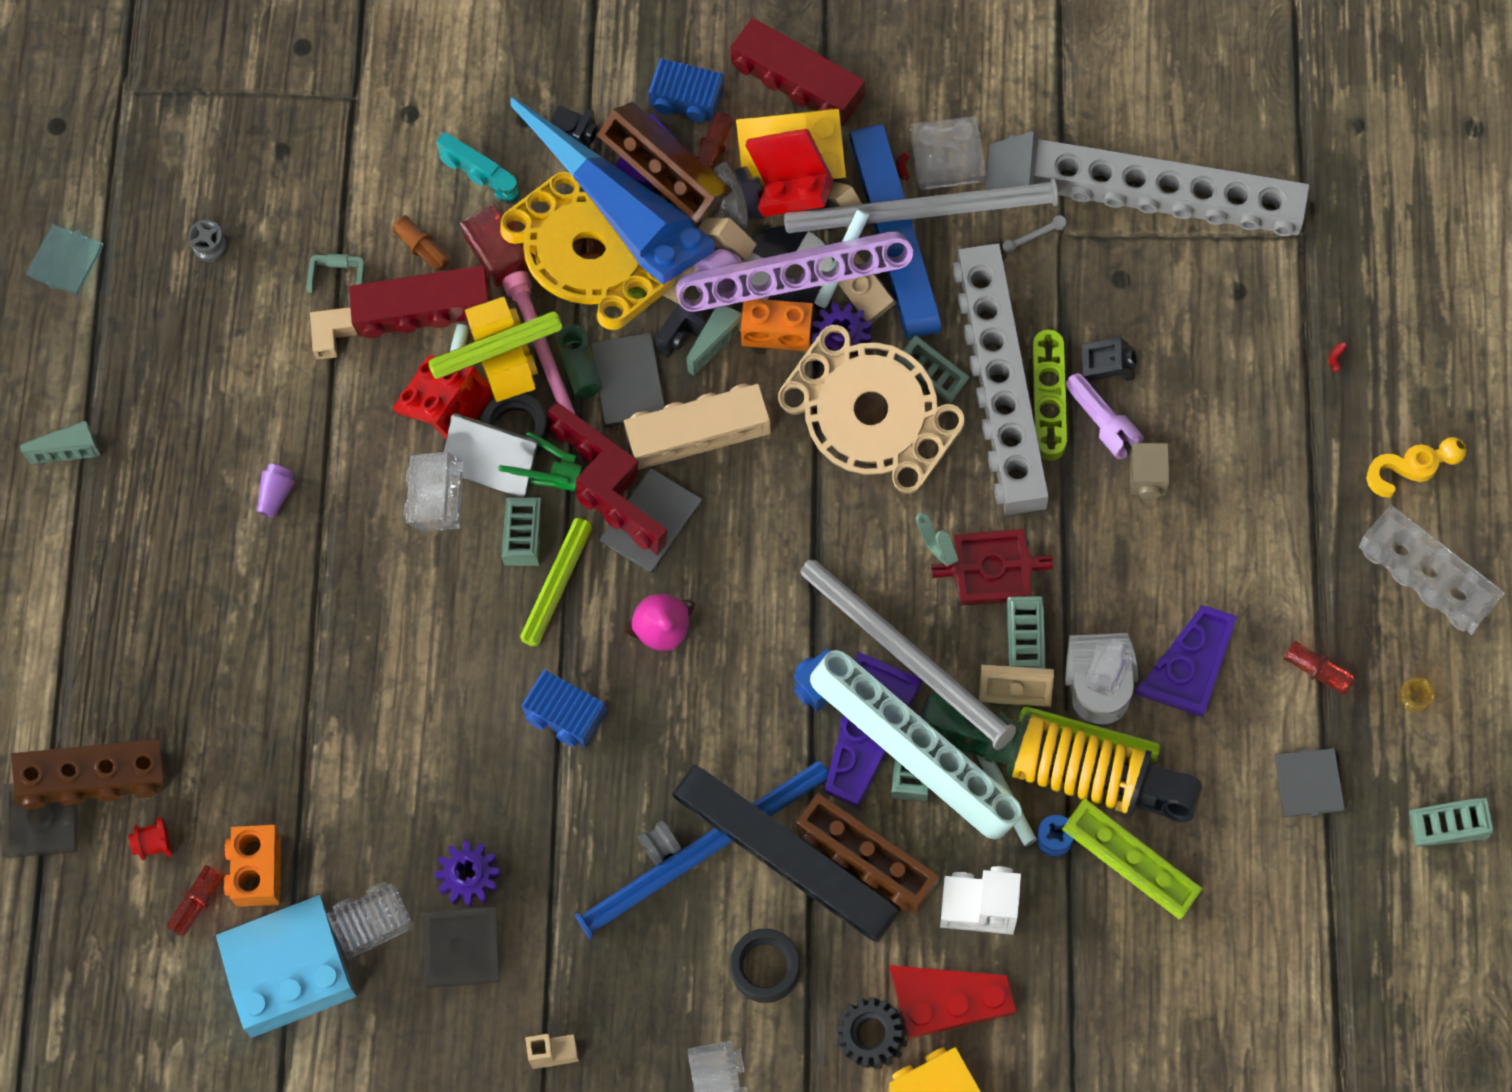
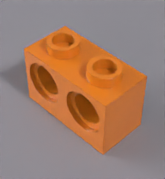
M765 299L744 301L740 328L741 345L746 347L808 351L811 346L813 303Z
M275 825L231 827V838L225 840V857L227 861L230 860V874H225L224 877L225 895L230 896L231 901L236 907L280 905L281 833ZM254 841L261 843L257 853L253 855L244 854L245 847L249 843ZM249 878H260V883L256 889L244 891V884Z

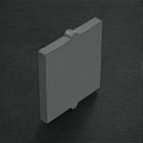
M1032 131L1018 136L1012 134L1008 139L989 145L985 190L1034 185L1038 133Z
M1302 748L1300 752L1274 755L1284 817L1310 815L1312 818H1316L1318 814L1342 812L1345 810L1334 748L1312 751Z

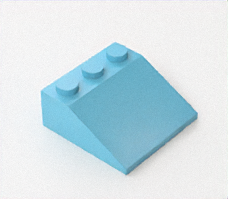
M320 895L216 935L243 1029L251 1038L356 997Z

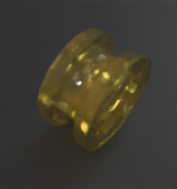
M1413 677L1407 680L1398 692L1400 705L1405 710L1413 713L1425 710L1434 697L1431 684L1420 677ZM1410 687H1413V691L1417 688L1422 690V703H1419V699L1413 702L1408 697L1411 694Z

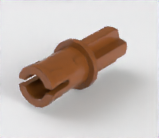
M407 215L400 217L393 224L392 232L411 248L410 252L413 255H419L435 271H444L451 262L450 256L432 241L433 237L430 233H424Z

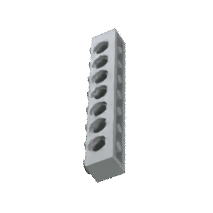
M1041 139L1038 140L1034 184L1049 183L1050 179H1055L1057 194L1071 197V199L1078 202L1095 201L1113 208L1125 206L1137 208L1144 213L1161 212L1172 214V216L1179 219H1188L1190 217L1203 219L1214 225L1226 223L1238 225L1245 230L1262 229L1273 231L1280 236H1299L1304 221L1309 184ZM1071 171L1074 175L1064 176L1060 172ZM1102 176L1105 177L1108 181L1099 182L1096 181L1094 177ZM1137 182L1141 185V187L1134 188L1129 186L1127 183ZM1168 187L1173 189L1175 192L1165 193L1161 189ZM1203 193L1209 198L1200 199L1195 194ZM1229 199H1238L1243 204L1235 205ZM1262 205H1273L1276 210H1267Z
M998 243L958 249V261L952 263L953 277L955 283H961L963 292L958 294L960 313H967L968 324L964 325L966 344L973 345L974 356H970V367L972 376H978L980 387L976 388L978 408H985L986 419H982V431L984 440H991L992 451H988L990 472H997L998 483L994 484L996 504H1003L1005 516L1046 510L1048 503L1047 486L1000 245ZM985 282L988 284V287L980 289L975 287L973 283ZM988 312L993 314L994 318L985 320L979 317V314ZM989 343H994L1000 346V349L997 351H990L986 349L984 346ZM993 375H1002L1007 380L1002 383H997L991 380L990 377ZM1001 406H1007L1013 412L1004 415L1000 414L996 409ZM1006 438H1014L1019 444L1009 447L1002 441ZM1012 470H1020L1026 476L1022 479H1014L1008 473Z

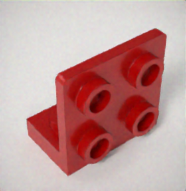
M808 129L747 139L745 146L765 183L758 209L763 217L825 207L833 178Z
M429 355L420 365L406 389L400 394L398 401L393 406V410L399 415L431 424L447 440L452 414L457 413L477 420L493 397V393L489 383L471 366L435 379L428 363L435 356Z

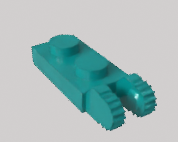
M442 133L436 143L439 157L445 165L452 169L458 167L467 173L470 180L479 186L488 185L494 189L495 197L500 201L503 200L507 204H512V202L515 203L518 200L519 190L516 177L510 175L508 171L501 168L498 164L448 133Z

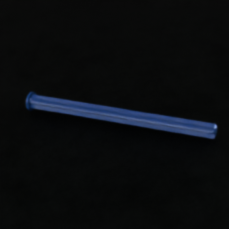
M817 761L752 804L768 816H772L827 780L829 773L820 761ZM714 828L581 916L578 913L574 914L587 937L592 939L594 931L728 845L732 840Z

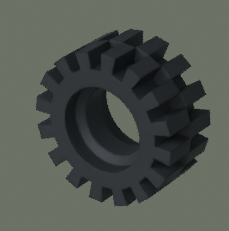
M869 997V1000L858 999L856 1000L858 1003L856 1005L850 1003L846 1007L848 1010L846 1015L841 1013L839 1020L842 1021L841 1026L836 1025V1032L840 1036V1038L836 1039L838 1045L843 1048L841 1050L843 1054L850 1058L851 1061L868 1069L869 1067L881 1069V1065L890 1066L893 1064L892 1059L894 1057L898 1059L903 1053L900 1050L902 1046L906 1047L908 1042L905 1040V1035H908V1028L904 1026V1022H906L904 1017L889 1003L873 997ZM870 1019H877L885 1027L884 1040L876 1047H865L859 1039V1030L864 1022Z

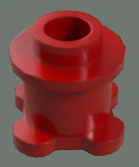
M162 817L156 818L157 824L142 828L139 825L134 826V833L128 835L133 856L139 854L142 861L146 860L149 855L162 852L166 854V857L173 856L167 823L163 821Z

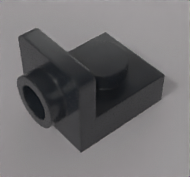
M558 106L550 121L585 146L587 143L591 144L594 141L598 131L594 111L589 109L582 115Z
M747 166L734 169L736 180L743 193L748 217L750 219L766 218L762 216L758 209L763 193L759 176L753 177Z
M678 305L655 336L657 351L669 358L674 349L679 350L684 345L688 332L699 337L707 323L705 318L697 311L690 312Z
M1122 337L1082 344L1083 377L1091 381L1121 375L1127 381L1134 380V368L1138 366L1136 350Z

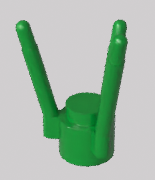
M528 432L526 437L539 441V446L562 459L561 462L554 461L551 473L506 465L498 466L500 472L530 478L529 484L555 487L572 492L575 491L576 478L579 476L582 465L574 463L576 455L560 450L532 432Z

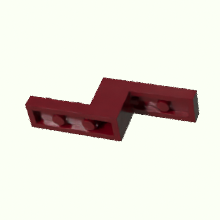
M556 402L548 411V428L558 440L562 442L566 440L573 445L584 459L592 461L576 478L575 495L578 501L589 510L595 509L602 514L611 527L617 530L622 529L628 533L640 548L644 550L650 549L658 555L666 546L667 529L621 496L638 477L639 460Z

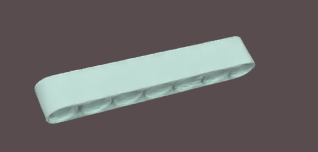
M838 650L830 651L825 655L811 674L810 681L812 687L978 831L990 839H1000L1020 820L1022 808L1020 803L849 655Z

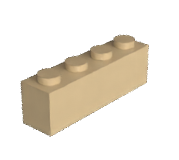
M740 384L733 387L729 392L718 395L707 393L698 397L696 401L685 404L674 402L666 405L663 410L651 413L648 411L637 412L629 419L624 420L626 436L632 456L639 460L638 470L770 434V420L759 384L751 386L749 384Z

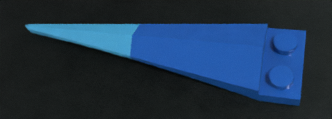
M511 97V107L570 172L619 235L639 265L664 285L715 251V242L692 224V218L535 111Z

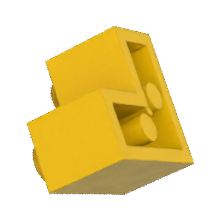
M504 297L465 309L474 342L521 324L516 308L509 309ZM527 344L481 362L496 402L536 389L532 375L538 374Z

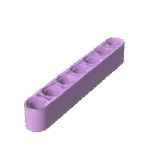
M897 231L886 232L687 274L678 281L676 294L680 305L685 310L690 312L701 311L900 269L911 262L913 249L902 233ZM891 244H904V250L899 256L890 257L887 255V250ZM860 250L870 252V258L864 264L853 262L854 255ZM826 257L836 259V265L830 271L819 269L820 262ZM798 264L803 267L799 277L788 278L785 276L786 269L790 265ZM764 271L769 274V279L765 284L757 286L751 283L752 276L755 273ZM726 278L734 280L735 286L730 292L723 293L717 289L718 283ZM689 286H697L702 292L698 298L689 300L683 296L684 290Z

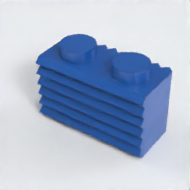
M661 58L659 59L648 92L650 106L662 114L670 115L676 112L685 114L688 119L694 122H704L705 120L714 122L725 89L724 74Z
M547 670L542 671L521 705L523 713L527 715L525 720L530 725L539 730H544L545 726L557 732L556 738L570 747H574L577 743L586 748L607 714L606 704L603 701L580 690L578 687H574Z

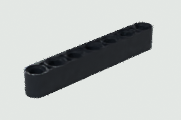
M692 765L673 791L672 796L680 804L868 939L879 943L899 915V910L882 896L701 767Z

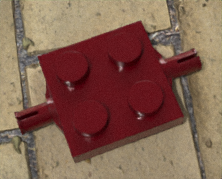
M1024 529L954 534L953 543L958 561L948 567L943 563L931 564L932 579L954 577L958 587L960 606L1004 603L1007 602L1009 597H1031L1030 578L1032 571L1053 570L1052 555L1031 557L1026 546Z

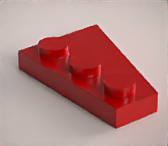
M889 965L900 1014L906 1021L904 1026L908 1028L907 1040L1016 1014L1007 975Z

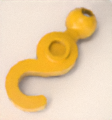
M1449 437L1441 442L1437 450L1420 444L1409 448L1404 458L1389 453L1380 455L1372 461L1368 468L1366 477L1368 486L1377 495L1391 498L1396 488L1393 484L1382 480L1379 471L1391 469L1412 481H1428L1435 475L1439 463L1445 462L1453 465L1461 462L1466 456V446L1461 439Z

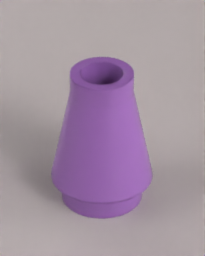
M267 465L266 471H262L257 513L276 518L280 507L295 484L293 480L295 472L278 465Z

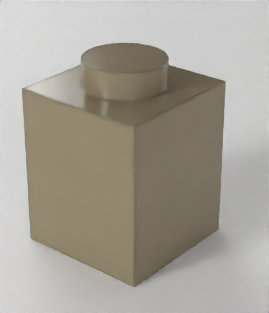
M1132 443L1129 456L1130 495H1139L1142 499H1156L1160 495H1166L1169 485L1168 443Z

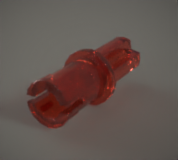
M717 112L714 115L706 137L700 140L702 146L697 156V159L712 172L720 154L726 150L724 143L733 124L731 116L722 112Z
M1296 640L1283 658V660L1309 674L1312 681L1316 678L1341 694H1346L1355 680L1352 675L1327 661L1328 656L1324 655L1322 657Z
M204 865L203 870L190 889L182 893L184 898L167 922V927L179 936L185 935L201 910H207L209 907L207 902L221 881L224 880V876L216 869H211L210 866Z

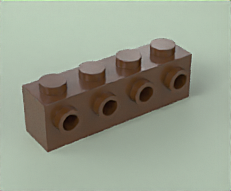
M633 102L613 109L597 134L599 138L696 223L715 215L732 190Z
M159 739L11 753L15 806L23 805L25 809L41 808L45 806V803L60 802L62 805H76L81 803L82 799L90 798L109 802L119 799L120 795L134 794L137 798H148L156 795V792L163 791Z
M819 793L815 795L796 821L797 834L800 835L799 838L817 850L819 848L830 856L828 859L845 871L850 869L860 876L858 880L873 891L877 892L880 890L889 896V902L905 914L911 911L917 916L938 887L939 875Z

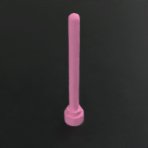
M518 271L506 276L502 284L507 296L512 297L513 301H517L524 321L527 322L537 318L530 299L532 283L526 271ZM546 337L533 341L555 401L575 414Z

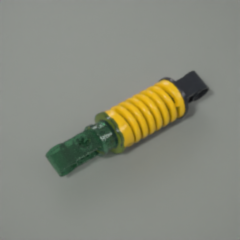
M932 694L926 700L920 716L924 721L957 749L984 757L985 761L990 763L996 760L1006 764L1007 778L1012 779L1013 777L1021 780L1025 778L1028 783H1033L1037 777V783L1041 787H1047L1051 782L1053 791L1059 792L1064 787L1066 795L1073 796L1077 792L1080 800L1088 799L1091 795V801L1096 805L1101 804L1107 794L1106 807L1108 809L1115 808L1116 811L1122 812L1130 818L1137 807L1181 823L1189 822L1194 817L1203 788L1202 783L1192 775L1178 773L1151 764L1152 751H1143L1129 746L1126 749L1124 744L1118 743L1112 752V741L1104 739L1099 746V737L1097 735H1090L1085 743L1086 734L1084 731L1079 730L1071 739L1073 731L1069 726H1064L1058 735V723H1050V721L1032 715L1033 713L1028 711L1021 721L1008 719L1005 713H994L1006 725L1012 724L1016 727V733L1012 740L1004 748L996 750L991 739L939 694ZM967 736L970 737L969 743L966 742ZM1119 795L1123 796L1122 801L1118 800Z

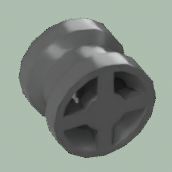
M201 220L191 227L188 239L195 255L200 260L213 262L219 260L225 254L227 243L220 226L216 222Z
M663 820L657 822L655 828L649 833L642 832L637 836L640 844L655 866L662 863L664 857L670 853L676 854L681 850L679 843Z

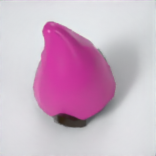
M669 594L649 595L637 606L632 619L625 625L624 633L640 639L644 645L653 650H674L686 638L690 626L689 617L693 613L696 603L690 599L679 600Z

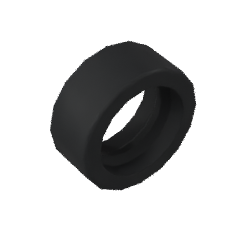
M523 393L499 402L493 399L483 412L481 422L495 426L498 418L508 411H526L535 420L536 427L533 434L547 441L549 428L545 410L538 400L528 394ZM539 445L537 447L536 455L542 450V447Z
M756 929L745 934L735 944L730 956L731 977L736 988L746 998L758 1003H773L785 998L795 988L800 976V955L795 944L784 933L773 929ZM759 945L777 947L787 960V971L784 978L778 984L771 987L754 985L747 979L744 973L743 962L747 953Z

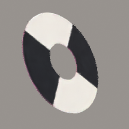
M785 226L774 227L759 233L752 239L757 245L747 261L742 262L820 247L825 244L809 231L788 233ZM832 257L824 258L819 264V269L829 271L833 263ZM759 271L752 276L751 283L761 286L768 281L769 274ZM822 285L758 299L815 304L814 302Z

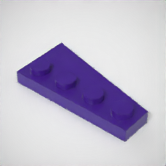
M857 651L855 661L911 708L922 686V680ZM843 714L825 792L827 795L859 809L887 752Z

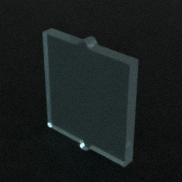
M52 224L26 275L47 284L50 289L56 287L78 295L104 245L102 242L83 236L79 230L72 232Z

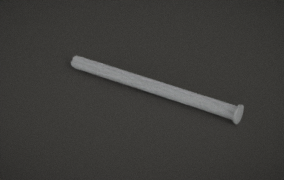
M1050 179L1049 183L789 212L784 215V225L788 233L850 226L857 209L869 214L866 224L1047 203L1057 206V186L1055 179Z
M816 560L805 562L800 572L807 581L991 739L996 750L1004 748L1012 740L1016 733L1014 725H1006Z

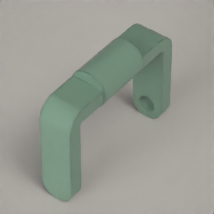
M328 253L327 255H314L310 258L307 293L314 292L317 265L337 268L358 267L356 285L364 284L365 264L360 257Z
M924 512L919 513L916 516V523L928 550L946 567L957 562L958 557L949 534L943 530L936 534L929 516Z

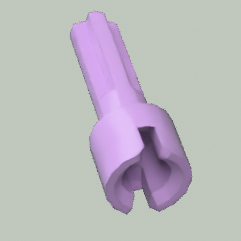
M1077 373L1068 378L1065 382V388L1099 426L1100 440L1117 459L1127 457V451L1123 443L1127 441L1132 447V443H1142L1144 436L1127 416L1116 415L1082 374Z

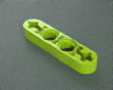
M1047 329L1037 333L1033 341V411L1040 456L1044 460L1053 461L1062 457L1067 443L1065 354L1062 336L1054 330ZM1045 341L1051 342L1053 347L1051 361L1045 362V348L1043 347ZM1049 371L1055 373L1059 381L1054 386H1045L1040 382L1039 376ZM1050 403L1056 405L1060 413L1055 418L1050 419L1040 413V408L1044 404ZM1047 428H1054L1053 440L1057 444L1055 449L1052 450L1048 449V445L1045 444L1048 434Z

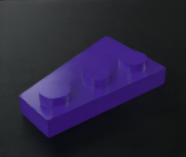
M1202 605L1178 635L1172 646L1155 664L1153 670L1140 683L1134 694L1204 717L1237 616Z

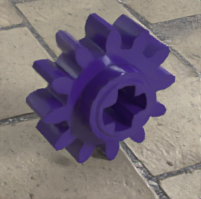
M833 303L831 314H828L825 310H820V321L812 322V331L815 333L811 336L812 344L821 331L830 325L844 327L850 336L851 346L860 343H871V336L868 335L871 332V322H863V310L858 311L855 315L852 314V305L850 303L846 305L844 311H839L838 305ZM837 332L829 334L825 339V346L832 351L840 350L845 344V338L842 334L836 335L835 333Z
M464 841L463 851L458 852L454 846L450 845L449 852L452 857L450 859L446 857L438 858L440 865L445 869L436 871L434 876L438 881H446L438 888L441 895L452 892L450 894V901L453 905H456L460 898H464L466 906L471 908L474 897H478L484 904L487 902L484 893L486 889L491 892H497L498 889L491 879L500 877L501 872L498 868L491 867L497 861L494 854H488L484 857L485 847L482 843L476 847L475 851H472L469 842ZM472 868L475 876L473 879L467 877L466 881H464L461 876L462 871L469 872V869Z

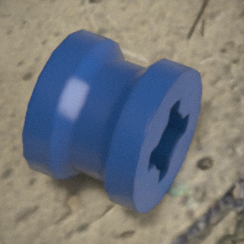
M1051 815L1041 822L1037 833V845L1045 855L1060 857L1070 850L1074 839L1062 830L1068 818L1062 815Z

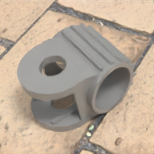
M1128 634L1070 635L1065 686L1071 685L1072 705L1076 714L1084 722L1095 726H1109L1118 722L1128 709L1134 682H1138L1136 657ZM1096 689H1105L1109 694H1099L1096 692Z

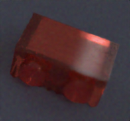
M491 204L490 207L479 211L478 214L468 217L466 221H461L460 227L467 244L481 266L484 265L488 276L497 288L502 285V281L506 276L518 271H527L529 268L525 261L524 243L513 244L504 240L501 236L500 227L501 219L505 212L500 213L496 205ZM513 221L507 224L508 229L511 231L516 229Z

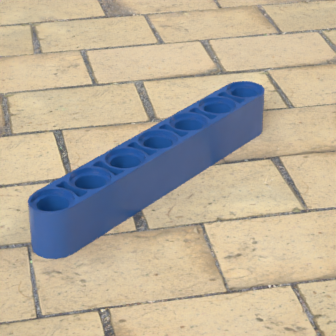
M883 124L849 131L850 146L867 204L905 199ZM911 219L873 223L876 235L897 231L907 238L913 249L912 260L907 266L886 271L894 299L897 302L896 307L906 339L911 340L915 335L923 337L940 333L941 323ZM891 244L887 250V255L890 257L899 256L904 250V244Z

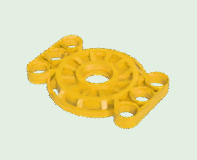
M570 172L555 174L502 216L501 236L509 243H524L525 261L531 274L540 285L555 296L570 302L587 305L599 304L597 320L606 329L618 330L624 327L675 284L676 277L663 285L639 265L586 192H580V185ZM560 184H568L573 187L574 191L570 194H561L556 190V187ZM537 202L547 204L550 209L545 213H538L531 206ZM512 221H519L526 228L520 232H514L508 229L507 224ZM581 238H592L600 241L606 250L602 256L596 259H584L573 250V242ZM530 252L536 256L537 265H535ZM634 287L642 288L647 295L636 299L629 295L628 290ZM612 306L617 307L621 310L622 315L618 318H610L605 315L604 309Z

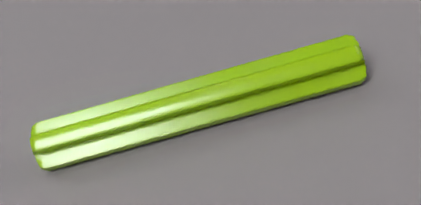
M555 311L549 312L430 359L428 361L430 370L435 379L442 378L562 330L561 321Z
M581 518L574 519L520 637L521 641L529 646L537 647L551 620L592 530L591 523Z
M1027 706L1021 710L1018 720L1020 727L1027 728L1031 716L1035 715L1050 721V723H1058V736L1064 726L1071 727L1073 731L1071 741L1074 734L1081 730L1086 734L1085 744L1090 735H1097L1099 737V746L1104 739L1112 741V752L1115 745L1121 743L1125 745L1126 749L1129 746L1143 751H1152L1151 763L1153 764L1157 761L1160 745L1156 742Z

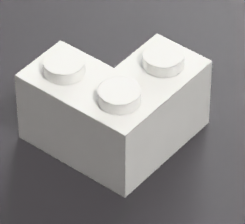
M996 866L991 867L990 871L983 870L982 879H974L973 874L966 872H954L952 876H945L940 928L1014 935L1018 918L1021 874L1013 873V869L1008 867Z

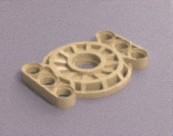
M830 325L821 331L778 393L779 403L785 412L791 415L805 412V420L812 440L819 451L833 464L849 472L863 475H878L892 471V480L895 488L904 494H913L924 485L964 427V415L957 406L945 404L937 407V396L932 380L923 366L910 354L895 346L881 343H860L851 346V339L847 330L839 325ZM833 332H838L845 338L844 346L837 351L829 350L825 346L826 337ZM878 349L887 351L888 354L887 357L866 355L865 350ZM858 351L859 356L850 359V353ZM898 355L906 359L915 368L909 371L903 364L894 360L895 356ZM811 361H819L825 367L823 375L818 379H811L805 375V367ZM920 374L928 385L929 395H923L921 386L916 379ZM791 389H799L804 393V401L798 407H790L784 401L786 393ZM867 392H876L882 395L888 404V413L885 419L876 425L861 423L854 413L856 400ZM932 403V410L925 412V405ZM817 407V414L811 415V409ZM951 411L958 416L959 423L955 429L945 430L940 427L938 423L939 417L944 412ZM812 423L820 424L821 431L827 439L823 444H821L816 436ZM932 440L937 443L939 451L934 458L925 459L919 454L918 447L923 441ZM834 448L840 455L848 458L847 463L838 460L827 450ZM893 460V465L884 466V462ZM856 462L877 464V468L864 469L854 465ZM905 468H911L918 474V481L912 487H904L898 481L899 473Z

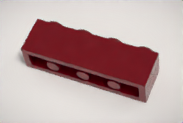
M753 17L730 47L731 63L739 72L755 76L767 88L783 92L799 106L804 107L806 105L814 111L839 109L841 126L845 125L865 97V80Z
M484 265L349 286L351 322L359 337L364 336L366 338H377L382 336L383 333L389 332L411 333L417 328L422 327L444 328L451 323L468 322L465 309L492 301L490 278Z

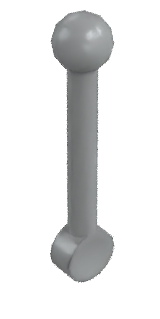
M1057 215L1052 223L1014 241L1006 240L1002 246L1003 250L1006 253H1012L1017 246L1053 229H1064L1066 225L1065 217Z

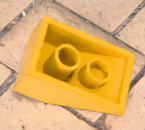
M839 109L736 119L741 167L747 166L753 177L759 176L762 186H765V183L745 146L747 139L800 129H808L832 178H846Z

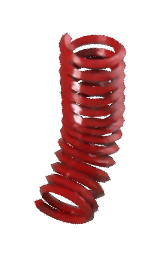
M907 151L898 156L895 164L900 179L908 181L910 178L905 166L906 161L910 158Z
M1338 343L1329 355V366H1331L1334 372L1341 368L1338 359L1347 349L1346 343Z

